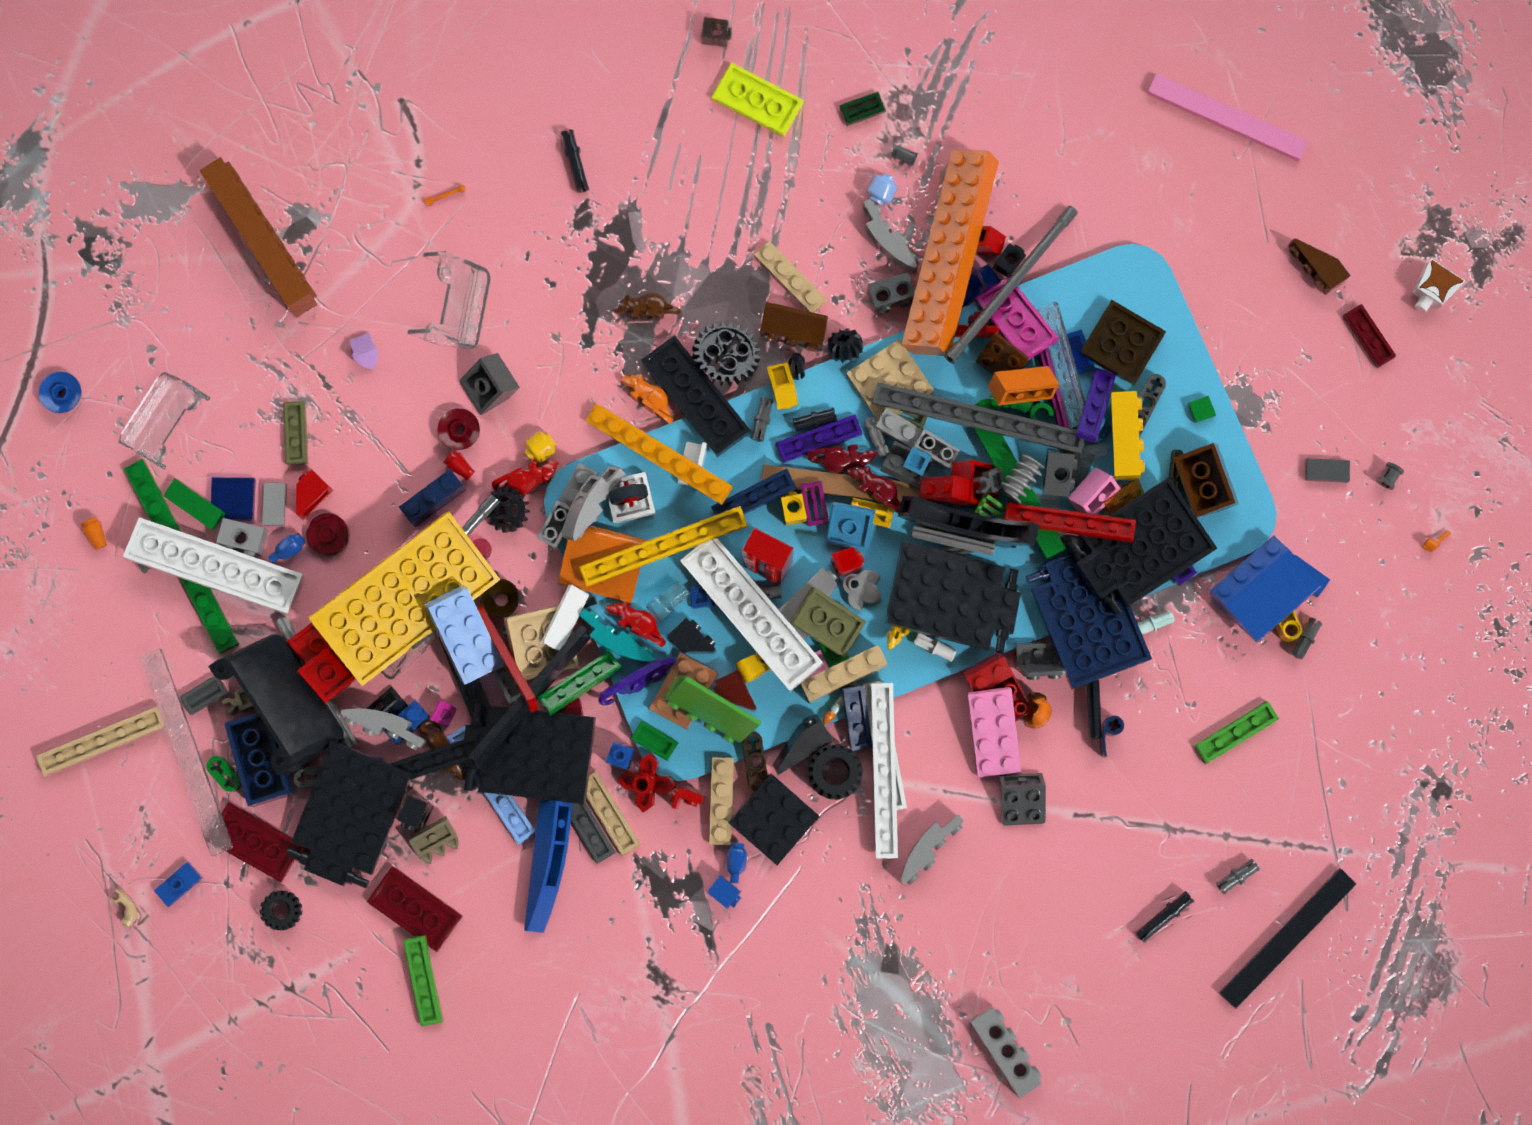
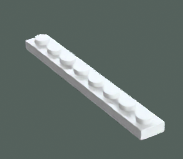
M893 683L871 684L876 859L898 858Z

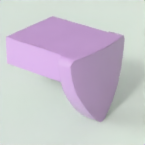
M367 333L349 340L353 350V359L365 368L374 369L378 358V351L370 334Z

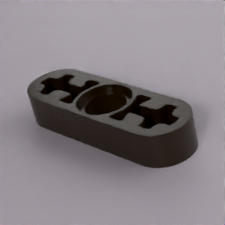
M754 730L742 741L748 786L753 791L758 787L753 784V782H756V774H751V771L758 772L761 780H765L768 776L762 737ZM750 735L757 738V741H754V748L756 750L759 749V751H752L751 744L746 742V740L750 739ZM752 756L760 757L761 762L759 766H750L749 760Z

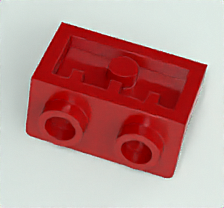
M679 787L678 791L673 790L669 802L673 803L671 808L678 809L681 799L684 798L683 803L697 807V804H703L705 796Z

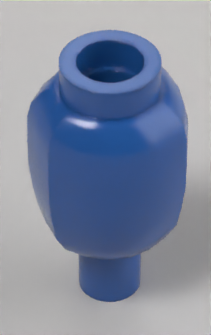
M300 533L296 535L290 534L276 545L275 552L269 555L268 558L272 563L278 559H289L299 553L306 542Z
M731 843V847L727 850L726 868L731 874L730 883H739V875L746 868L747 851L744 849V844Z

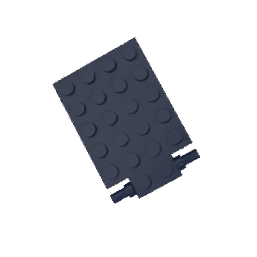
M1073 552L1044 562V567L1038 569V572L1025 576L1028 584L1038 580L1044 581L1049 579L1050 581L1049 583L1032 588L1031 592L1060 664L1067 670L1065 676L1071 690L1152 660L1131 606H1126L1116 589L1113 591L1116 596L1115 600L1123 611L1115 615L1108 603L1105 604L1102 599L1098 601L1074 566L1077 561L1074 558Z

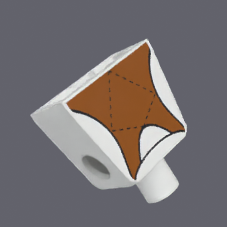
M1431 258L1425 264L1413 290V295L1419 298L1415 308L1422 313H1426L1430 306L1438 309L1455 293L1465 280Z

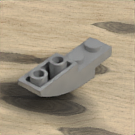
M871 198L864 201L863 210L870 221L866 223L865 231L870 239L893 263L912 274L917 272L919 261L916 255L910 253L907 248L909 243L906 237L900 235L898 230L890 234L892 232L891 227L887 221H883L880 214L882 212L879 205L873 203Z
M884 408L874 426L890 436V439L904 444L911 449L914 446L931 454L933 462L948 469L951 468L952 462L955 461L960 452L956 447L926 429L917 427L887 408Z
M578 463L560 499L556 501L537 537L538 539L557 548L563 539L564 523L574 498L591 475L597 476L598 472L582 463Z
M609 466L601 476L591 475L586 480L568 511L562 536L565 539L576 541L581 538L588 526L598 519V515L603 511L598 504L603 502L607 498V494L619 485L621 479L626 474L622 468Z
M345 709L340 713L345 716L344 721L353 726L356 723L364 727L362 731L373 737L375 734L382 735L384 729H387V735L398 739L399 736L406 740L405 744L415 750L417 747L424 748L427 740L409 731L413 724L412 722L394 714L372 709Z
M959 814L942 828L935 822L920 837L904 865L900 879L902 885L906 882L909 885L919 878L917 873L924 868L927 871L936 863L933 860L936 854L931 849L933 847L936 850L946 843L944 838L951 833L954 836L963 828L960 824L964 820Z

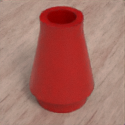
M455 450L443 462L447 465V469H451L466 480L475 473V470L469 465L463 455Z

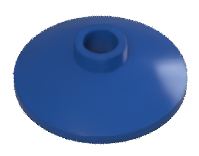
M54 372L48 375L42 381L39 388V399L42 405L54 413H65L75 408L82 394L79 381L67 372ZM61 391L66 392L64 397H60Z

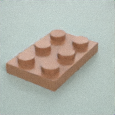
M680 652L676 663L669 671L649 710L687 730L692 720L685 716L686 711L681 708L675 710L666 705L668 701L663 698L676 675L687 676L710 689L718 673Z

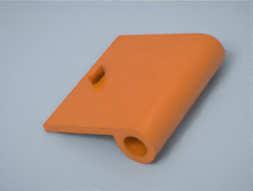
M589 525L581 538L576 541L568 539L557 584L573 585L580 590L632 603L641 567L586 587L579 566L648 540Z

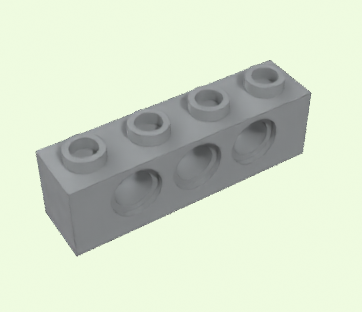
M989 1007L969 1022L1016 1095L1021 1098L1042 1084L1039 1080L1042 1075L1035 1065L1031 1067L1028 1063L1029 1055L1023 1046L1019 1048L1015 1043L1017 1037L1011 1028L1006 1029L1002 1023L1005 1018L999 1009L994 1010L992 1007ZM993 1026L1000 1028L1001 1032L997 1038H991L989 1035V1030ZM1005 1045H1011L1013 1049L1009 1057H1004L1001 1053L1002 1047ZM1017 1064H1023L1025 1067V1072L1021 1076L1014 1074V1067Z

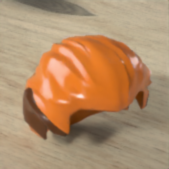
M1032 692L1028 694L1027 699L1034 712L1023 717L1022 720L1025 726L1039 729L1050 720L1052 707L1044 694Z

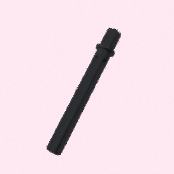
M1099 680L1086 684L1090 739H1100L1102 737Z

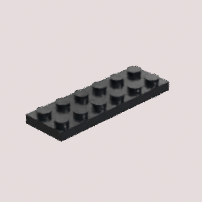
M675 335L641 359L642 364L704 442L707 443L716 457H719L751 433L750 428L709 378L705 379V372H698L700 366H694L695 360L692 359V356Z

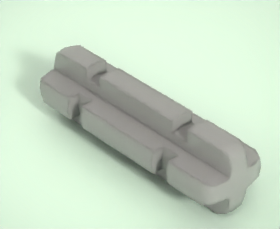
M875 418L866 419L864 424L866 429L869 430L868 433L874 447L877 448L878 456L880 458L888 456L890 451L887 445L885 446L886 442L880 430L874 427L876 424Z

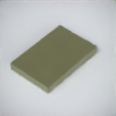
M815 587L810 589L790 622L791 625L842 658L846 656L866 623L865 620Z

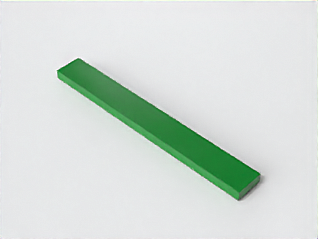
M983 400L974 404L975 406L987 408ZM974 429L995 468H1002L1004 482L1008 483L1006 477L1013 476L1011 470L1018 468L1016 466L1017 460L1003 435ZM1032 487L1031 490L1023 489L1026 497L1018 496L1021 504L1042 507ZM1038 530L1036 541L1046 559L1066 549L1057 532Z

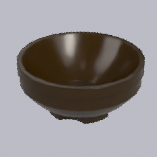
M500 579L481 594V604L489 615L504 618L516 611L520 601V594L512 582ZM499 594H505L508 597L506 605L498 606L495 600Z

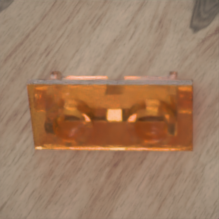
M1139 479L1127 481L1116 494L1104 501L1105 507L1103 510H1107L1109 515L1144 494Z

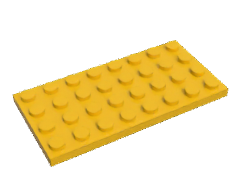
M447 511L308 618L361 686H363L436 630L425 608V603L462 585L468 588L474 600L498 582L500 578L451 513Z

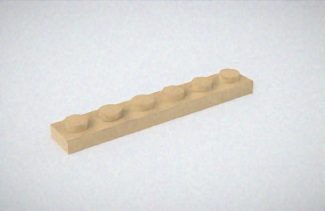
M157 706L39 754L36 757L43 776H48L166 728L167 725L160 707Z

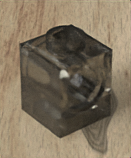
M704 17L701 34L702 44L726 47L727 40H731L732 28H729V20ZM714 30L722 31L720 35H714L712 32Z

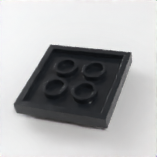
M770 773L728 823L778 866L820 816Z

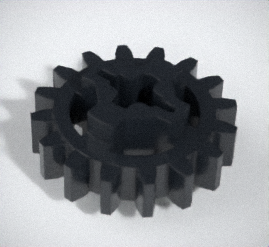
M511 486L499 487L497 491L491 492L500 503L486 518H491L489 525L496 524V531L502 530V533L515 532L517 528L524 527L522 522L528 521L525 513H530V510L526 509L525 506L529 502L523 501L525 494L518 495V488L512 489Z

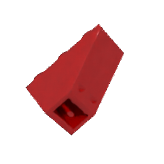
M996 652L962 672L973 692L1011 687L1015 722L1034 712L1002 653Z

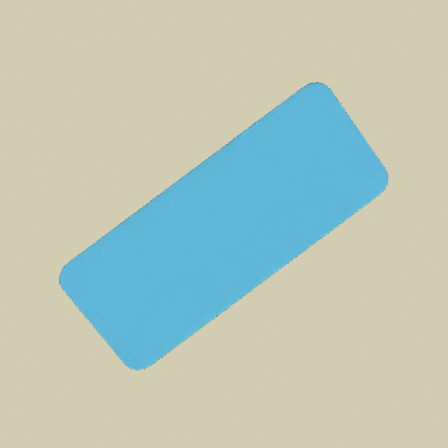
M1133 243L1121 245L1018 285L1020 290L1059 337V341L1049 346L1071 429L1079 424L1095 369L1111 373L1079 354L1110 301L1114 300L1167 331L1135 385L1128 383L1118 376L1115 377L1111 392L1137 391V397H1139L1147 379L1153 374L1163 376L1166 386L1139 438L1144 441V452H1140V460H1144L1145 473H1141L1140 479L1115 480L1121 489L1097 515L1113 514L1169 477L1170 462L1172 461V450H1182L1183 454L1211 443H1216L1219 446L1239 505L1197 518L1218 549L1192 565L1197 571V574L1194 576L1249 555L1261 547L1269 539L1275 528L1277 512L1273 496L1173 271L1163 256L1148 246ZM976 302L962 307L958 325H969L968 317L971 314L973 315L975 311L982 312ZM989 320V322H988L987 325H993V324H992V322ZM905 330L864 346L863 352L859 354V358H853L851 362L846 360L842 364L840 360L835 361L831 359L804 370L805 377L803 379L800 378L799 373V380L793 379L798 405L792 406L789 409H777L771 384L728 400L729 404L750 428L751 433L719 457H716L707 445L703 466L704 469L733 486L727 498L760 482L763 465L829 472L821 464L810 462L807 459V455L783 463L776 446V442L815 429L812 426L796 431L793 423V418L809 415L812 411L820 412L834 407L837 421L856 414L863 435L831 447L842 446L843 450H847L848 446L857 445V452L862 453L868 450L877 452V448L874 447L869 436V430L866 429L864 424L866 419L874 417V415L846 373L898 339L902 342ZM954 337L953 344L956 341H958L960 337ZM973 338L954 364L949 363L944 356L912 354L907 350L935 390L931 395L971 405L980 402V400L988 399L992 395L988 385L993 374L976 362V359L991 338ZM1038 354L1032 357L1023 369L1041 367ZM1155 380L1154 382L1150 381V383H1152L1153 386L1150 392L1148 393L1153 394L1157 387L1161 388V386L1158 385V380ZM1110 394L1103 418L1107 420L1108 424L1112 428ZM1209 396L1216 416L1195 423L1188 403ZM761 397L767 398V401L769 399L774 401L769 416L771 421L767 425L764 442H758V438L755 441L751 439L755 425L754 416L758 413ZM1147 397L1142 398V407L1150 408L1152 401ZM1050 399L1033 402L1034 404L1046 403L1051 406ZM1004 406L996 410L1030 419L1029 412L1025 414L1010 407L1004 408ZM1043 408L1036 410L1035 417L1038 421L1056 425L1054 415L1049 417L1047 411ZM904 413L900 414V415H902V416H904V417H906V418H909V419H911V420H913V421H916V422H918V423H921V421L918 420V419H915V418H913V417H911V416H908V415H906V414H904ZM927 417L923 429L960 450L954 462L975 460L993 465L973 428ZM686 418L647 432L648 435L681 455H684L686 441L701 445L704 442ZM831 421V422H828V423L820 424L819 427L824 426V425L829 424V423H832V422H835V421ZM1111 430L1100 446L1086 440L1081 454L1074 453V457L1078 458L1077 469L1072 471V478H1075L1074 490L1095 467L1112 475L1114 478L1113 435ZM881 431L886 442L885 446L887 445L890 451L894 441L890 439V436ZM1003 436L1017 462H1023L1021 456L1027 455L1038 461L1045 468L1047 448L1057 449ZM622 443L571 462L557 471L547 485L544 498L546 517L548 518L578 463H582L598 472L597 476H601L609 466L622 468L626 473L624 477L646 472L656 514L614 524L607 497L598 504L603 510L598 515V519L593 524H590L645 540L654 539L715 516L711 506L718 503L693 487L678 484L677 477ZM877 454L873 461L866 465L870 467V472L877 476L900 481L880 471L886 457L880 458ZM932 461L924 478L951 476L952 466L948 469ZM1039 467L1038 470L1042 475L1034 474L1033 477L1037 482L1029 481L1042 507L1078 512L1067 499L1068 497L1043 494L1042 485L1045 469ZM1059 468L1055 471L1054 475L1062 477L1065 475L1066 470ZM847 470L844 471V472H841V473H837V474L849 475V474L847 473ZM1180 479L1179 492L1191 509L1185 489ZM1002 490L998 491V502L1006 507L1007 502L1015 503ZM791 491L797 492V494H802V492L800 491ZM806 492L811 521H816L811 493ZM815 493L819 517L822 520L824 516L820 494ZM824 494L829 521L833 502L851 505L853 498ZM781 497L745 514L748 527L718 537V540L756 584H761V586L781 584L782 598L769 599L778 610L821 568L825 571L829 569L837 577L835 580L837 587L830 598L839 604L845 605L851 612L866 621L847 652L848 657L852 658L879 645L888 663L887 667L856 681L857 684L882 680L883 683H893V698H896L970 668L996 653V631H993L989 650L928 636L936 641L939 639L941 643L957 650L952 662L936 654L931 655L932 652L915 645L914 641L918 633L910 631L908 635H904L899 644L893 649L888 650L886 632L891 631V626L885 625L901 542L907 541L934 549L949 547L913 538V527L918 524L897 517L898 513L895 511L890 528L872 525L867 552L860 550L865 561L862 563L863 569L853 574H859L863 570H871L878 573L880 579L875 586L881 594V600L877 603L864 602L861 611H857L849 605L848 594L842 587L844 578L838 579L830 561L831 554L848 548L825 543L829 523L808 526L807 522L786 526ZM861 499V500H865V501H869V502L878 503V502H876V501H874V500ZM951 502L937 503L960 511L976 514L974 513L976 508H964L956 505H951ZM791 503L787 507L792 513L800 509L796 503ZM982 509V511L988 514L990 517L997 518L988 510ZM995 509L1005 516V514L1002 511H1000L999 509ZM754 527L794 547L793 562L782 583L778 581L772 583L764 578L765 575L758 571L755 574L745 568L742 550ZM564 537L558 545L562 557H564L568 541ZM1035 541L1034 546H1016V548H1001L997 546L991 556L977 552L962 555L1005 567L1001 588H1005V583L1008 582L1010 569L1019 571L1016 584L1018 585L1017 592H1021L1014 634L1009 635V638L1006 639L1004 653L1014 650L1015 643L1034 642L1049 636L1031 589L1050 581L1049 579L1044 581L1038 580L1028 584L1025 576L1038 572V569L1044 567V562L1071 553L1072 550L1070 548H1066L1048 559L1045 558L1037 541ZM697 546L640 568L633 601L628 604L635 610L651 613L657 621L658 631L666 641L663 647L649 639L645 640L635 635L639 639L637 643L642 648L646 645L655 653L653 656L655 660L674 658L676 661L681 651L667 635L685 618L689 621L693 619L702 628L699 632L704 637L709 635L716 643L714 646L716 652L714 654H682L718 673L709 690L762 721L755 731L762 737L764 751L787 742L803 719L810 715L818 714L823 722L827 711L832 708L841 696V689L809 704L800 684L790 692L772 670L762 674L753 681L744 683L735 664L748 656L756 654L755 649L718 606L692 609L689 588L700 586V584L680 560ZM1172 578L1147 595H1150L1152 593H1155L1177 583ZM854 580L850 584L852 588H855L857 585ZM584 591L589 594L588 598L595 596L597 604L583 608V610L586 609L590 612L592 609L601 617L599 621L604 626L609 624L617 631L615 636H618L622 630L626 634L629 631L632 633L631 627L628 626L627 629L619 626L617 622L622 620L619 616L612 615L605 609L607 605L622 603L623 601ZM808 636L805 642L814 652L819 651L820 648L816 640ZM597 643L601 655L609 651ZM612 653L622 667L620 671L610 676L612 684L620 682L622 678L648 664L632 661ZM667 675L657 682L646 685L637 693L630 695L616 693L632 734L642 720L678 742L668 762L654 754L659 761L657 774L660 776H670L676 781L695 779L712 772V757H734V763L744 759L742 742L734 741L732 744L721 738L723 735L717 730L714 733L703 727L704 722L697 719L696 722L692 720L686 730L649 710ZM844 706L836 714L835 718L824 726L844 719ZM750 735V739L746 740V742L751 744L752 751H759V749L756 750L754 748V741H757V738ZM636 743L642 757L652 753Z

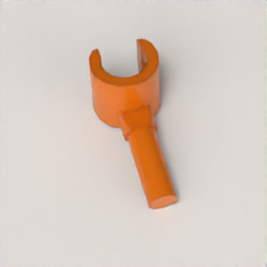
M1447 530L1436 540L1429 537L1422 547L1429 552H1433L1445 538L1451 535V532Z

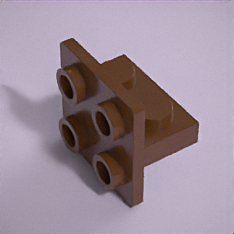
M994 333L976 359V362L994 375L998 371L1023 369L1029 362V357L1001 335Z

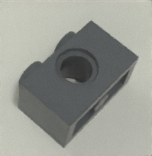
M1047 448L1042 485L1043 494L1069 497L1070 491L1074 490L1075 485L1072 471L1077 469L1078 458L1074 457L1073 452ZM1059 468L1066 470L1065 475L1062 477L1054 475L1055 471Z

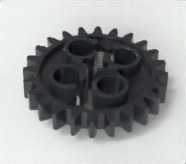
M721 321L719 327L713 322L712 329L706 326L704 332L700 331L698 337L695 338V344H693L692 351H694L692 359H696L694 366H700L699 373L706 372L705 379L711 376L713 384L720 380V386H723L724 381H727L729 387H731L733 381L737 385H740L741 379L746 382L749 376H753L754 370H757L761 358L759 356L761 350L756 348L758 341H752L754 334L747 335V328L741 331L740 324L735 328L731 321L728 326H725L724 321ZM735 335L738 341H740L738 351L744 352V355H741L736 351L737 344H735L732 347L730 353L728 352V350L731 347V344L733 343ZM721 339H726L728 342H723ZM708 353H713L716 355L717 358L715 363H718L721 360L722 354L725 355L722 359V362L720 363L718 373L715 370V367L712 366L715 356H710ZM724 365H729L732 369H728Z

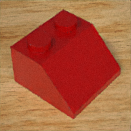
M975 460L952 462L951 476L969 479L970 493L969 501L951 502V505L977 508L983 494H988L998 501V491L977 494L976 490L980 489V483L973 481L976 477H983L982 472L993 469L995 466ZM988 501L985 502V503H987L989 506H991L992 508L997 509L995 506H993L992 504H990Z

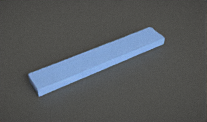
M466 725L447 737L450 743L464 739ZM477 770V776H474L478 785L481 770ZM484 793L518 845L536 834V830L513 796Z

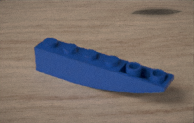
M539 800L524 931L541 933L545 931L564 870L573 803Z

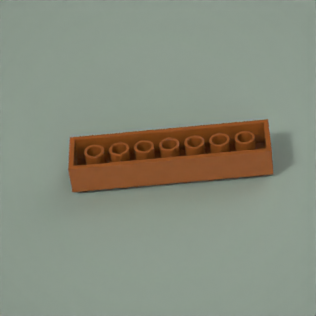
M220 157L199 170L296 318L318 305L314 299L317 297L315 291L307 282L305 276L273 230L274 228L262 213L261 208L253 199L250 191L242 182L229 161L225 163Z

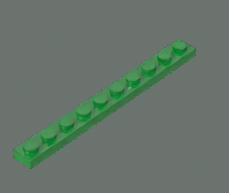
M142 458L125 467L124 470L150 521L182 532L146 461ZM180 578L218 653L222 654L239 645L240 643L212 589Z

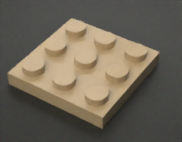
M900 339L846 373L876 420H878L884 408H887L872 403L878 382L929 395L935 391L909 352L901 345ZM887 408V409L891 410L892 412L896 413L897 415H898V414L900 415V414H902V413L904 412V411H899V410Z
M559 605L504 618L511 656L525 680L536 678L558 652L541 643V640ZM577 655L564 670L579 667Z

